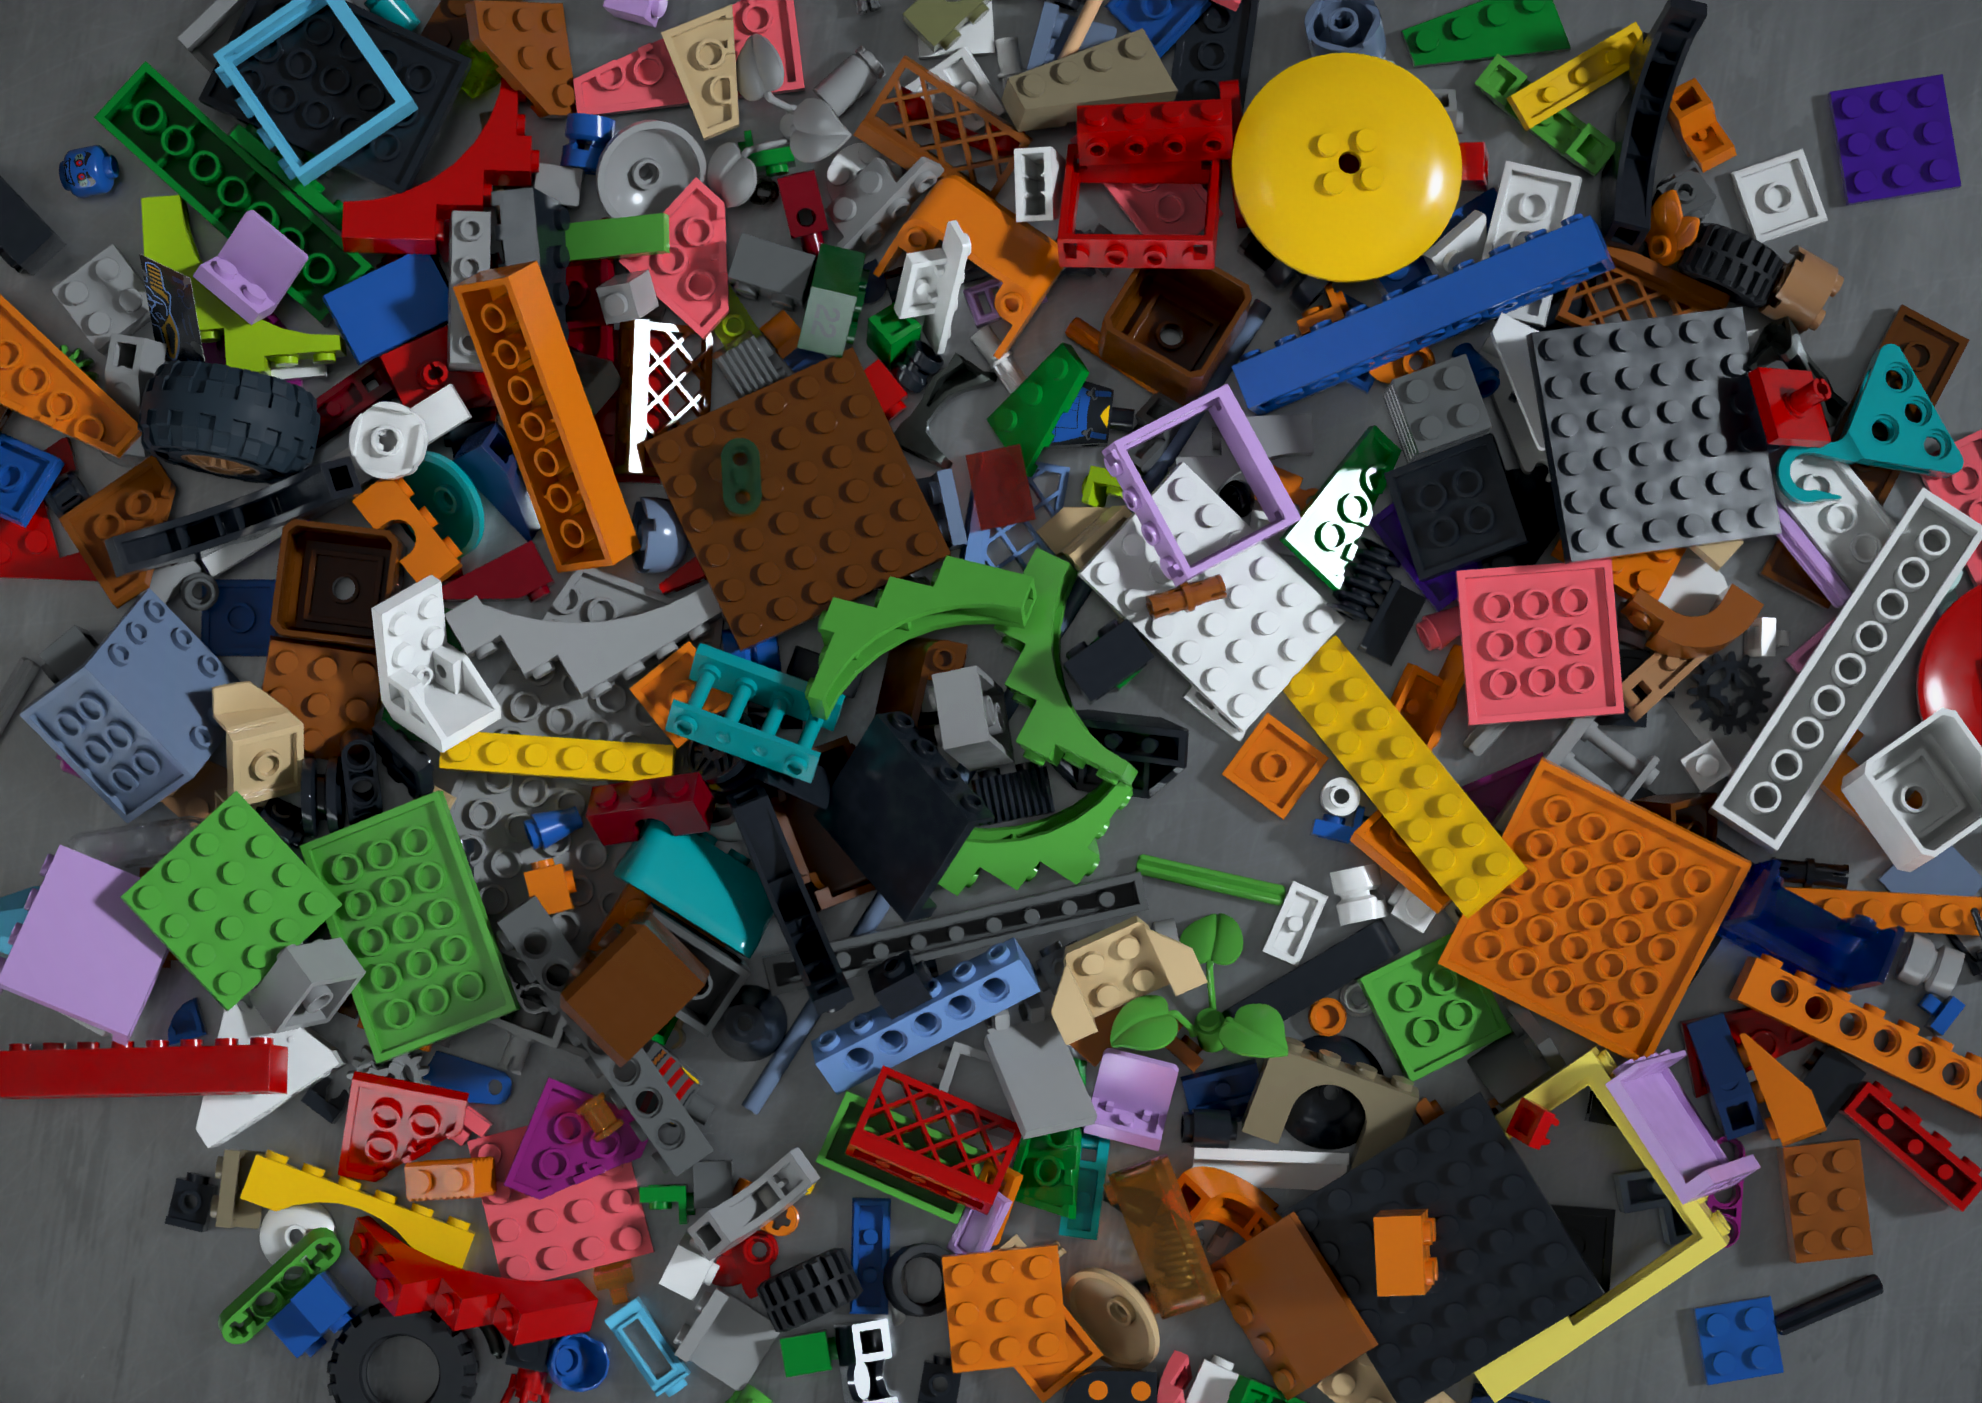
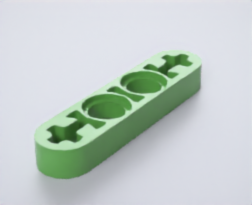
M320 1227L307 1233L227 1306L218 1319L219 1329L224 1339L231 1344H242L250 1340L267 1325L266 1323L291 1302V1298L319 1273L326 1271L340 1257L341 1246L334 1232L328 1228ZM318 1244H321L323 1246H329L324 1251L320 1248L317 1250L315 1248ZM304 1256H307L309 1261L312 1259L313 1263L309 1265ZM300 1266L304 1268L303 1273L297 1279L287 1280L284 1278L285 1272L290 1267ZM264 1292L275 1294V1298L270 1304L265 1306L255 1304L260 1294ZM250 1307L255 1316H252L250 1311L247 1313L246 1309ZM234 1321L239 1324L243 1322L244 1324L240 1328H238L237 1326H230L231 1323H233Z

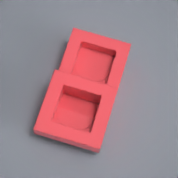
M1174 1350L1160 1380L1157 1403H1185L1183 1392L1193 1378L1187 1354Z

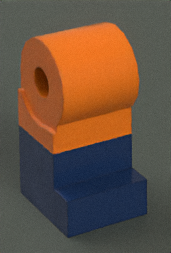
M783 309L759 328L775 349L774 351L793 374L827 359L822 353L797 348L801 329Z

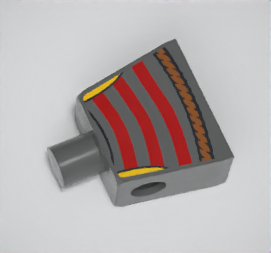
M654 1041L647 1053L648 1057L691 1118L705 1125L716 1105L697 1095L704 1080L665 1046ZM652 1091L641 1092L636 1098V1107L642 1112L652 1111L658 1102L657 1095ZM665 1123L669 1126L677 1127V1125L674 1123Z

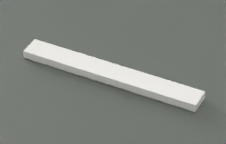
M453 384L445 386L410 408L425 422L428 445L472 418ZM389 430L387 436H380L379 443L385 445V452L390 451L392 446H396L398 441L394 437L393 430ZM349 447L327 460L331 461L350 456L360 486L376 478L365 473L360 468L361 466L357 463L355 457L352 456ZM284 526L257 539L226 546L202 558V561L210 575L217 577L280 538L282 527Z

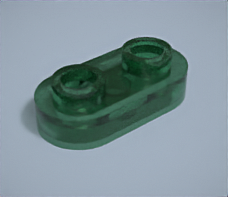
M735 438L723 447L721 453L723 502L726 509L733 515L746 517L755 513L762 501L760 454L757 446L752 441L745 438ZM738 453L745 454L748 458L747 463L743 466H738L733 462V457ZM738 492H747L750 500L745 504L738 503L735 500Z

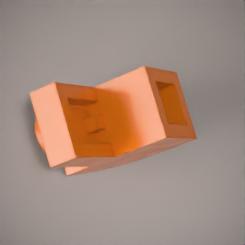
M1696 78L1675 87L1667 118L1687 157L1692 156L1704 173L1737 156L1734 144L1717 122L1713 102Z

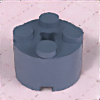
M1316 0L1308 9L1304 24L1311 58L1330 53H1358L1381 59L1384 57L1386 38L1381 14L1374 0Z

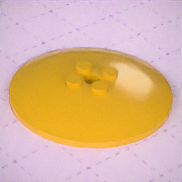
M1330 53L1315 56L1288 67L1271 79L1258 92L1246 109L1234 138L1231 176L1235 198L1247 226L1264 248L1278 260L1303 274L1317 279L1345 283L1364 282L1393 274L1405 268L1422 256L1440 237L1449 223L1459 198L1462 180V159L1458 137L1447 111L1434 93L1416 76L1404 68L1378 57L1358 53ZM1351 154L1358 159L1360 166L1356 173L1348 174L1340 169L1339 158L1342 155Z

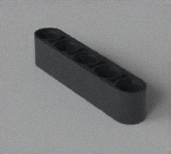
M1380 918L1221 1013L1224 1018H1234L1239 1008L1248 1004L1261 1003L1276 1009L1283 1021L1393 957L1401 952V949L1383 919Z

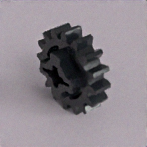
M1730 651L1727 654L1726 661H1723L1722 657L1717 653L1712 656L1713 666L1703 661L1699 664L1703 674L1693 673L1690 679L1697 683V687L1687 690L1688 695L1696 696V701L1689 706V709H1700L1701 714L1696 720L1698 723L1707 719L1711 721L1709 731L1714 732L1719 726H1723L1724 735L1729 736L1732 733L1733 726H1736L1737 730L1742 734L1747 731L1746 721L1756 726L1760 723L1756 713L1765 714L1768 712L1769 708L1762 704V701L1772 697L1771 692L1763 691V686L1770 681V678H1759L1758 673L1763 667L1761 664L1752 668L1748 666L1750 656L1745 655L1740 661H1736L1735 652ZM1722 669L1721 680L1717 684L1706 685L1709 677L1715 671ZM1740 672L1749 678L1753 686H1747L1739 677ZM1728 684H1731L1732 691L1738 692V697L1732 699L1730 703H1728L1727 696L1721 695V690L1727 688ZM1706 701H1712L1719 708V716L1709 708ZM1753 702L1749 711L1742 717L1737 718L1738 707L1742 703Z

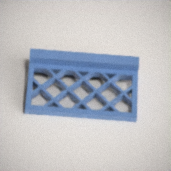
M986 450L977 452L964 525L968 543L960 549L959 558L984 565L986 563L988 566L1000 569L1016 559L1024 571L1027 565L1020 555L1036 543L1041 550L1055 556V553L1043 543L1026 517L1044 506L1052 518L1063 508L1070 467L1036 461L1035 463L1038 465L1036 470L1038 471L1034 473L1033 477L1022 474L1025 480L1008 491L999 478L1002 464L1017 467L1011 456L1000 455L997 452ZM1043 472L1059 474L1057 490L1045 498L1033 479ZM1028 484L1040 502L1023 514L1011 495ZM999 488L1003 495L996 500L997 489ZM1053 498H1055L1054 509L1048 503ZM1006 499L1018 518L1001 529L993 517L994 507ZM1022 521L1034 540L1017 551L1005 532ZM992 525L997 533L989 538ZM1000 536L1012 555L995 566L987 555V548L989 543Z

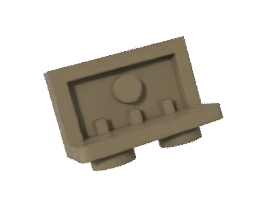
M229 1148L224 1149V1156H218L215 1179H221L219 1195H213L210 1212L211 1217L216 1218L215 1227L258 1229L260 1227L263 1207L240 1199L256 1154L265 1155L266 1152Z

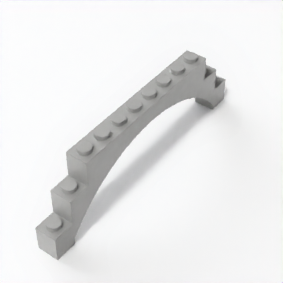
M709 584L664 607L639 615L609 621L580 623L542 621L513 615L484 605L477 595L445 613L446 622L469 659L477 656L480 660L491 655L498 649L497 643L503 640L525 679L532 675L535 680L544 677L555 669L553 663L559 660L581 698L584 699L590 695L592 700L612 689L610 683L621 676L628 680L645 670L643 663L657 656L659 661L667 658L679 649L676 645L688 637L695 641L712 630L710 624L722 617L725 620Z

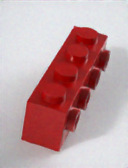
M1231 99L1077 106L1080 166L1231 159L1233 151Z
M1876 1080L1872 1084L1867 1081H1861L1838 1112L1951 1208L1963 1212L1982 1190V1177L1979 1176L1982 1170L1966 1156L1959 1159L1949 1150L1952 1144L1936 1131L1930 1134L1919 1124L1923 1120L1907 1106L1900 1109L1890 1100L1893 1094Z

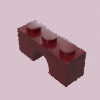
M694 772L592 787L586 817L601 843L605 846L638 841L643 819L646 818L664 822L674 836L710 831L716 801L700 773Z

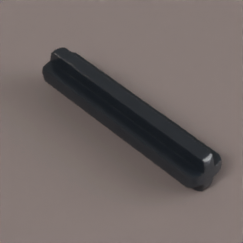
M1871 1274L1775 1316L1776 1329L1780 1335H1787L1876 1297L1884 1292L1881 1280L1877 1275Z

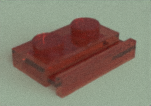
M1020 444L965 455L981 531L1036 519Z

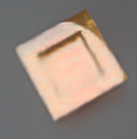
M631 1258L594 1268L593 1278L597 1291L609 1289L613 1306L629 1302L627 1283L635 1281V1270Z

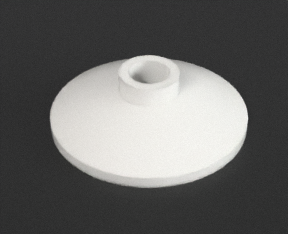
M318 1202L294 1205L279 1211L269 1210L260 1228V1245L265 1257L273 1265L295 1245L290 1240V1232L293 1229H299L304 1237L313 1229L324 1227L332 1230L337 1237L333 1217ZM318 1244L315 1248L316 1250L320 1248L324 1251L329 1246ZM304 1256L309 1265L313 1263L312 1259L309 1261L307 1256ZM293 1266L287 1269L286 1273L302 1274L304 1268Z

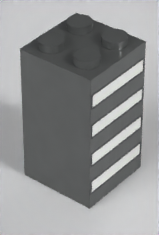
M1466 354L1393 379L1382 395L1407 464L1486 435L1492 428Z

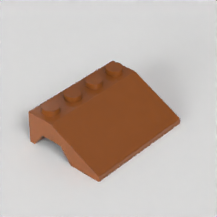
M1295 1212L1290 1213L1205 1268L1213 1287L1221 1294L1231 1310L1234 1320L1243 1329L1252 1344L1254 1352L1261 1358L1272 1375L1276 1387L1282 1391L1287 1401L1378 1345Z

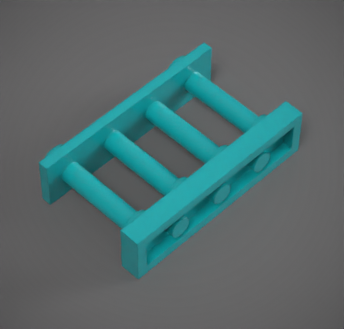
M700 643L689 675V679L697 682L687 704L675 699L673 700L665 730L793 778L812 783L821 752L812 750V747L821 727L834 731L845 695H840L827 720L813 717L809 702L805 699L807 681ZM711 688L733 695L724 717L702 709ZM748 701L770 708L761 730L738 723ZM784 714L806 721L797 744L775 736Z

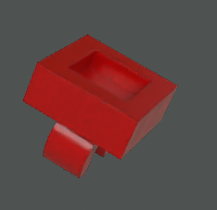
M1522 1097L1506 1133L1527 1146L1540 1150L1541 1145H1549L1551 1140L1546 1138L1551 1124L1558 1126L1560 1122L1555 1118L1556 1114L1536 1102Z

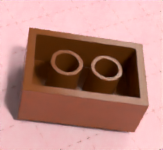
M1847 1138L1793 1144L1785 1147L1776 1146L1789 1261L1797 1264L1873 1255L1860 1139Z

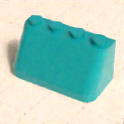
M648 818L641 828L639 840L632 842L613 875L627 884L629 883L717 938L735 952L750 959L774 915L757 873L747 867L750 859L732 848L726 854L715 847L718 840L707 832L674 836L664 822Z

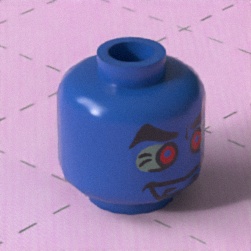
M100 145L70 150L66 153L64 161L59 164V177L62 186L78 198L105 194L111 191L114 179L119 176L117 159L114 155H109L107 150Z

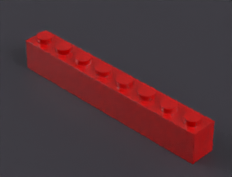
M268 1037L250 1038V1045H239V1039L216 1038L215 1046H204V1040L181 1039L180 1046L169 1047L168 1040H146L145 1047H135L134 1041H129L127 1046L111 1041V1048H100V1042H77V1049H66V1043L50 1042L43 1043V1050H32V1044L12 1043L9 1044V1051H0V1098L20 1100L287 1094L288 1047L273 1045L274 1038Z

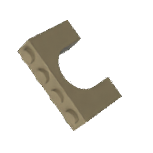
M1286 1037L1289 1051L1288 1056L1265 1058L1242 1118L1241 1132L1278 1144L1292 1106L1300 1095L1320 1085H1336L1345 1088L1359 1099L1366 1114L1363 1127L1350 1158L1352 1170L1405 1137L1420 1099L1419 1089L1414 1087V1082L1405 1077L1393 1075L1392 1078L1382 1076L1377 1074L1378 1070L1373 1066L1361 1062H1356L1354 1066L1341 1061V1057L1334 1052L1320 1049L1319 1053L1304 1048L1305 1044L1303 1042Z

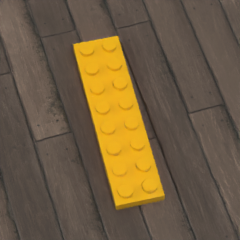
M1335 635L1320 647L1319 651L1282 691L1466 918H1470L1528 870L1527 867L1340 638Z

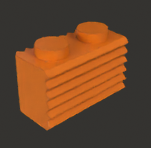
M493 1157L424 1160L406 1163L404 1167L406 1198L410 1202L478 1198L494 1195L497 1191L495 1160Z

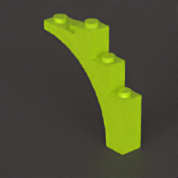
M180 195L141 198L144 256L191 278L201 342L221 341V336L224 335L226 365L271 376V362H275L276 367H294L298 365V360L313 359L314 364L336 363V357H347L346 342L340 335L306 334L280 328L264 320L250 325L193 277L203 261L191 232L187 202Z

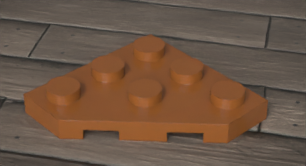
M474 0L465 4L470 42L480 53L486 51L496 62V71L515 91L521 90L532 102L530 108L539 118L567 119V114L577 113L563 3Z
M152 455L59 518V521L90 570L117 609L150 587L154 569L116 578L104 541L113 536L167 522L176 492L175 484L160 461Z

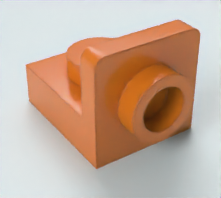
M1331 283L1324 287L1331 307L1324 309L1320 305L1304 311L1301 314L1303 318L1297 320L1301 337L1311 333L1310 327L1316 323L1328 319L1335 323L1345 318L1344 314L1349 310L1342 290L1334 292Z

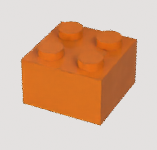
M1428 1209L1381 1210L1373 1217L1377 1297L1425 1295L1434 1285L1435 1281H1438L1437 1257H1430V1245L1436 1242L1435 1218H1428Z

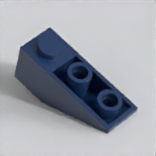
M495 422L467 437L452 461L465 471L475 487L529 542L533 540L541 526L506 431L498 422Z
M1720 1012L1687 1023L1686 1026L1721 1134L1727 1140H1731L1765 1129L1753 1090L1724 1013Z

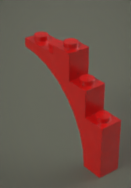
M502 77L500 92L490 119L476 141L454 164L433 179L403 193L374 200L344 201L342 219L344 252L436 255L437 241H444L445 219H450L452 210L484 212L485 207H492V185L531 186L532 173H539L540 150H533L532 136H525L526 115L519 114V102H526V95L521 90L515 91Z
M370 1216L356 1218L353 1232L349 1239L348 1250L377 1280L375 1296L394 1317L434 1310L453 1331L493 1324L513 1346L588 1332L591 1329L598 1298L578 1278L554 1281L516 1280L464 1270L436 1260L409 1247L388 1233Z

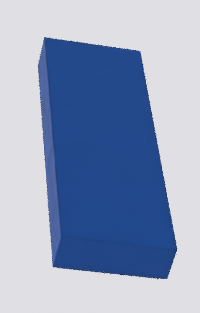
M852 1198L851 1265L863 1291L858 1298L850 1302V1314L888 1315L889 1300L885 1295L882 1282L884 1268L890 1259L891 1198Z

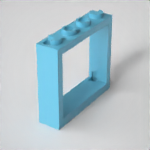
M292 0L213 54L220 64L214 70L226 88L232 85L236 87L241 96L235 101L248 119L255 115L262 125L256 131L269 150L275 146L283 156L282 159L277 161L290 181L297 177L304 187L419 109L345 0ZM326 5H329L395 103L303 165L236 66Z

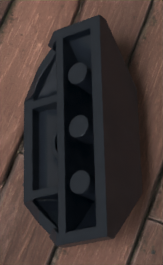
M1090 709L1076 710L1086 728L1099 743L1129 762L1138 771L1132 782V797L1150 799L1187 767L1189 729L1161 717ZM1063 757L1058 767L1051 764L1075 790L1091 792L1103 781V779L1096 775L1098 769L1088 764L1081 769L1065 761Z

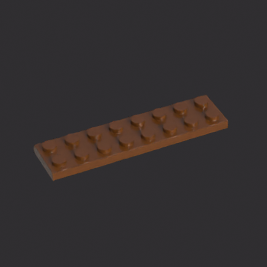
M1902 304L1895 313L1877 350L1886 344H1895L1900 347L1935 407L1970 340ZM1894 371L1886 373L1887 384L1893 389H1900L1902 379L1899 374ZM1865 373L1830 437L1832 442L1838 441ZM1907 404L1905 407L1907 419L1911 422L1919 423L1921 419L1920 410L1915 405ZM1874 423L1872 426L1873 436L1879 441H1886L1888 438L1887 428L1881 423ZM1858 463L1848 464L1879 504L1883 506L1901 471ZM1777 538L1758 575L1822 609L1828 610L1831 606L1830 601L1780 539Z

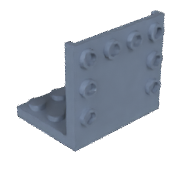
M149 588L136 599L80 667L28 704L19 715L128 824L193 779L226 737V731L213 718L212 687L241 681Z

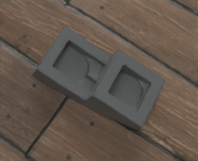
M1160 392L1154 394L1135 414L1138 424L1133 428L1132 432L1183 407V405ZM1183 423L1127 451L1141 475L1145 476L1172 442Z

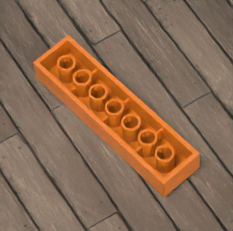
M537 260L483 270L453 286L557 573L613 566L640 549L638 537Z

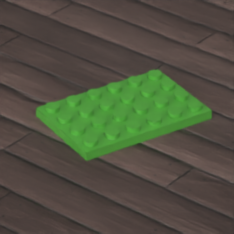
M443 791L433 792L299 846L306 866L342 903V906L326 920L332 939L341 937L366 971L351 994L376 1064L384 1063L521 1009Z

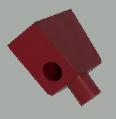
M811 169L778 177L777 181L791 239L799 237L802 251L818 256L820 244H824L821 231L829 230L815 170ZM801 209H811L814 220L811 224H801L798 214Z

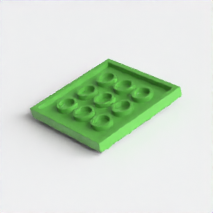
M237 791L231 794L120 897L226 1011H229L267 975L277 961L278 953L283 948L291 944L300 945L342 906V903Z

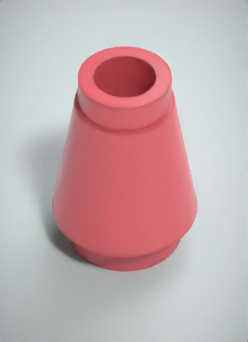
M1458 606L1423 616L1422 621L1416 624L1419 639L1428 651L1436 648L1442 650L1461 634Z

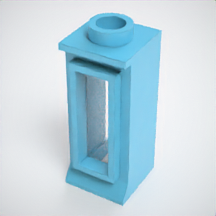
M639 1296L604 1320L657 1397L664 1392L668 1397H671L688 1385L684 1378L691 1371L682 1359L674 1355L676 1352L675 1348Z

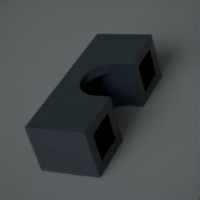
M867 1319L834 1325L844 1403H898V1397L891 1396L888 1393L883 1380V1362L887 1358H892L887 1319Z

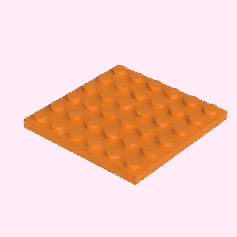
M1542 757L1501 836L1528 870L1470 918H1466L1462 913L1438 960V964L1628 1060L1633 1059L1635 1061L1642 1056L1647 1058L1654 1054L1743 883L1752 862Z

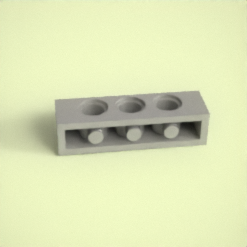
M452 210L449 219L448 371L484 372L453 286L480 271L490 269L491 212Z

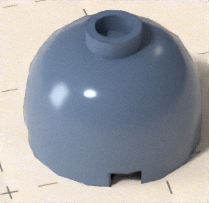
M640 497L641 501L636 502L632 516V524L641 546L638 549L639 551L632 553L634 568L637 573L653 574L669 571L681 563L686 555L687 548H691V545L668 499Z

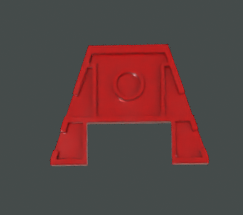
M61 438L44 450L61 458L65 463L58 477L67 475L71 470L74 472L79 471L70 438ZM43 499L26 528L0 517V578L98 582L80 552L64 557L61 556L45 499Z

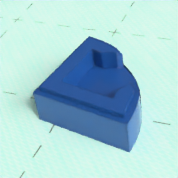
M198 997L182 1004L174 1014L168 1029L169 1045L180 1043L181 1039H194L208 1035Z

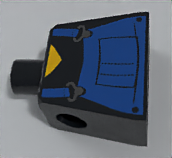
M1085 381L1068 413H1063L1052 431L1055 437L1049 448L1046 447L1045 449L1105 447L1108 445L1109 430L1132 432L1135 409L1112 407L1113 389Z

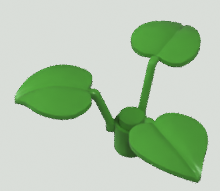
M1222 913L1210 914L1191 923L1180 937L1181 943L1193 948L1199 964L1206 963L1209 1008L1199 1012L1195 1018L1194 1025L1178 1010L1169 1011L1165 998L1158 995H1144L1131 1000L1120 1010L1114 1020L1110 1035L1112 1048L1125 1047L1141 1051L1157 1050L1169 1045L1174 1040L1178 1032V1023L1176 1021L1178 1020L1189 1031L1190 1037L1197 1036L1199 1046L1206 1052L1214 1053L1225 1048L1237 1055L1257 1058L1288 1056L1289 1053L1283 1019L1273 1007L1261 1003L1248 1004L1239 1008L1234 1018H1224L1223 1014L1217 1011L1213 965L1214 963L1230 965L1239 958L1243 950V935L1239 925L1233 918Z

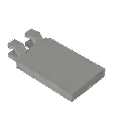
M1038 993L1023 1000L1024 1004L1019 1005L1018 1010L1023 1022L1010 1024L1007 1009L984 1020L988 1034L985 1036L983 1044L1023 1140L1095 1124L1097 1113L1069 1047L1065 1044L1052 1016L1045 1017V1006Z

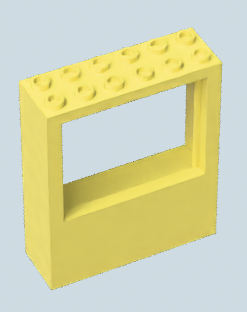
M1596 1046L1522 1097L1532 1100L1547 1110L1552 1111L1589 1085L1690 1229L1692 1235L1572 1317H1565L1474 1372L1494 1403L1723 1249L1730 1240L1728 1234L1731 1227L1719 1210L1712 1213L1705 1203L1709 1196L1686 1204H1682L1605 1085L1616 1077L1612 1071L1618 1067L1606 1049L1599 1052ZM1521 1098L1495 1115L1505 1132Z

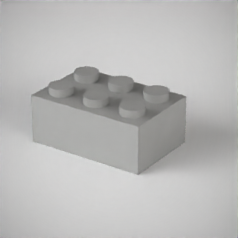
M977 665L933 674V687H929L928 693L932 709L938 712L939 724L935 725L934 731L939 748L943 747L948 755H951L969 771L1014 763L1015 759L1003 688Z

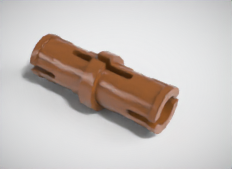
M1217 574L1189 584L1186 581L1168 591L1146 596L1148 612L1151 618L1155 620L1183 610L1186 613L1194 611L1196 606L1226 598L1225 583L1221 575Z

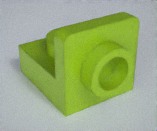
M1091 465L1089 474L1082 483V503L1091 507H1105L1108 495L1123 499V490L1116 477L1111 476L1106 468Z

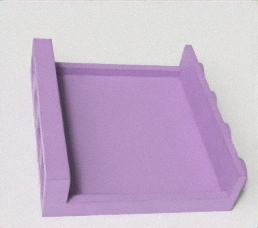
M59 845L55 856L48 854L43 863L40 875L45 878L39 890L32 888L24 906V909L29 912L24 923L17 922L11 932L8 944L13 945L8 958L0 957V995L3 990H7L113 1034L112 1041L127 1046L168 956L169 949L120 898L140 877Z
M1667 1049L1660 1054L1656 1052L1647 1058L1642 1056L1635 1061L1633 1059L1626 1061L1612 1071L1616 1077L1605 1085L1681 1203L1686 1204L1733 1187L1761 1168L1753 1154L1731 1162L1728 1160L1669 1069V1067L1688 1054L1685 1050L1671 1053Z

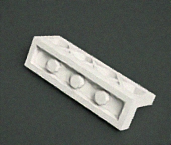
M1193 1147L1192 1168L1206 1166L1221 1169L1248 1181L1257 1188L1319 1190L1347 1173V1165H1349V1153L1334 1151Z

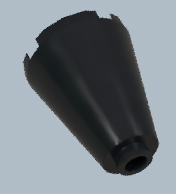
M743 985L712 1030L713 1038L719 1048L734 1059L740 1061L764 1059L776 1051L786 1035V1011L776 995L771 996L768 989L757 985ZM742 1016H748L752 1020V1027L748 1031L740 1030L738 1027L739 1018Z

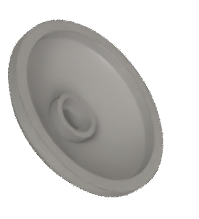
M643 120L623 128L605 146L596 169L597 194L604 210L611 218L663 213L695 177L703 184H707V164L701 147L686 130L663 120ZM648 165L649 171L647 175L639 177L640 168Z

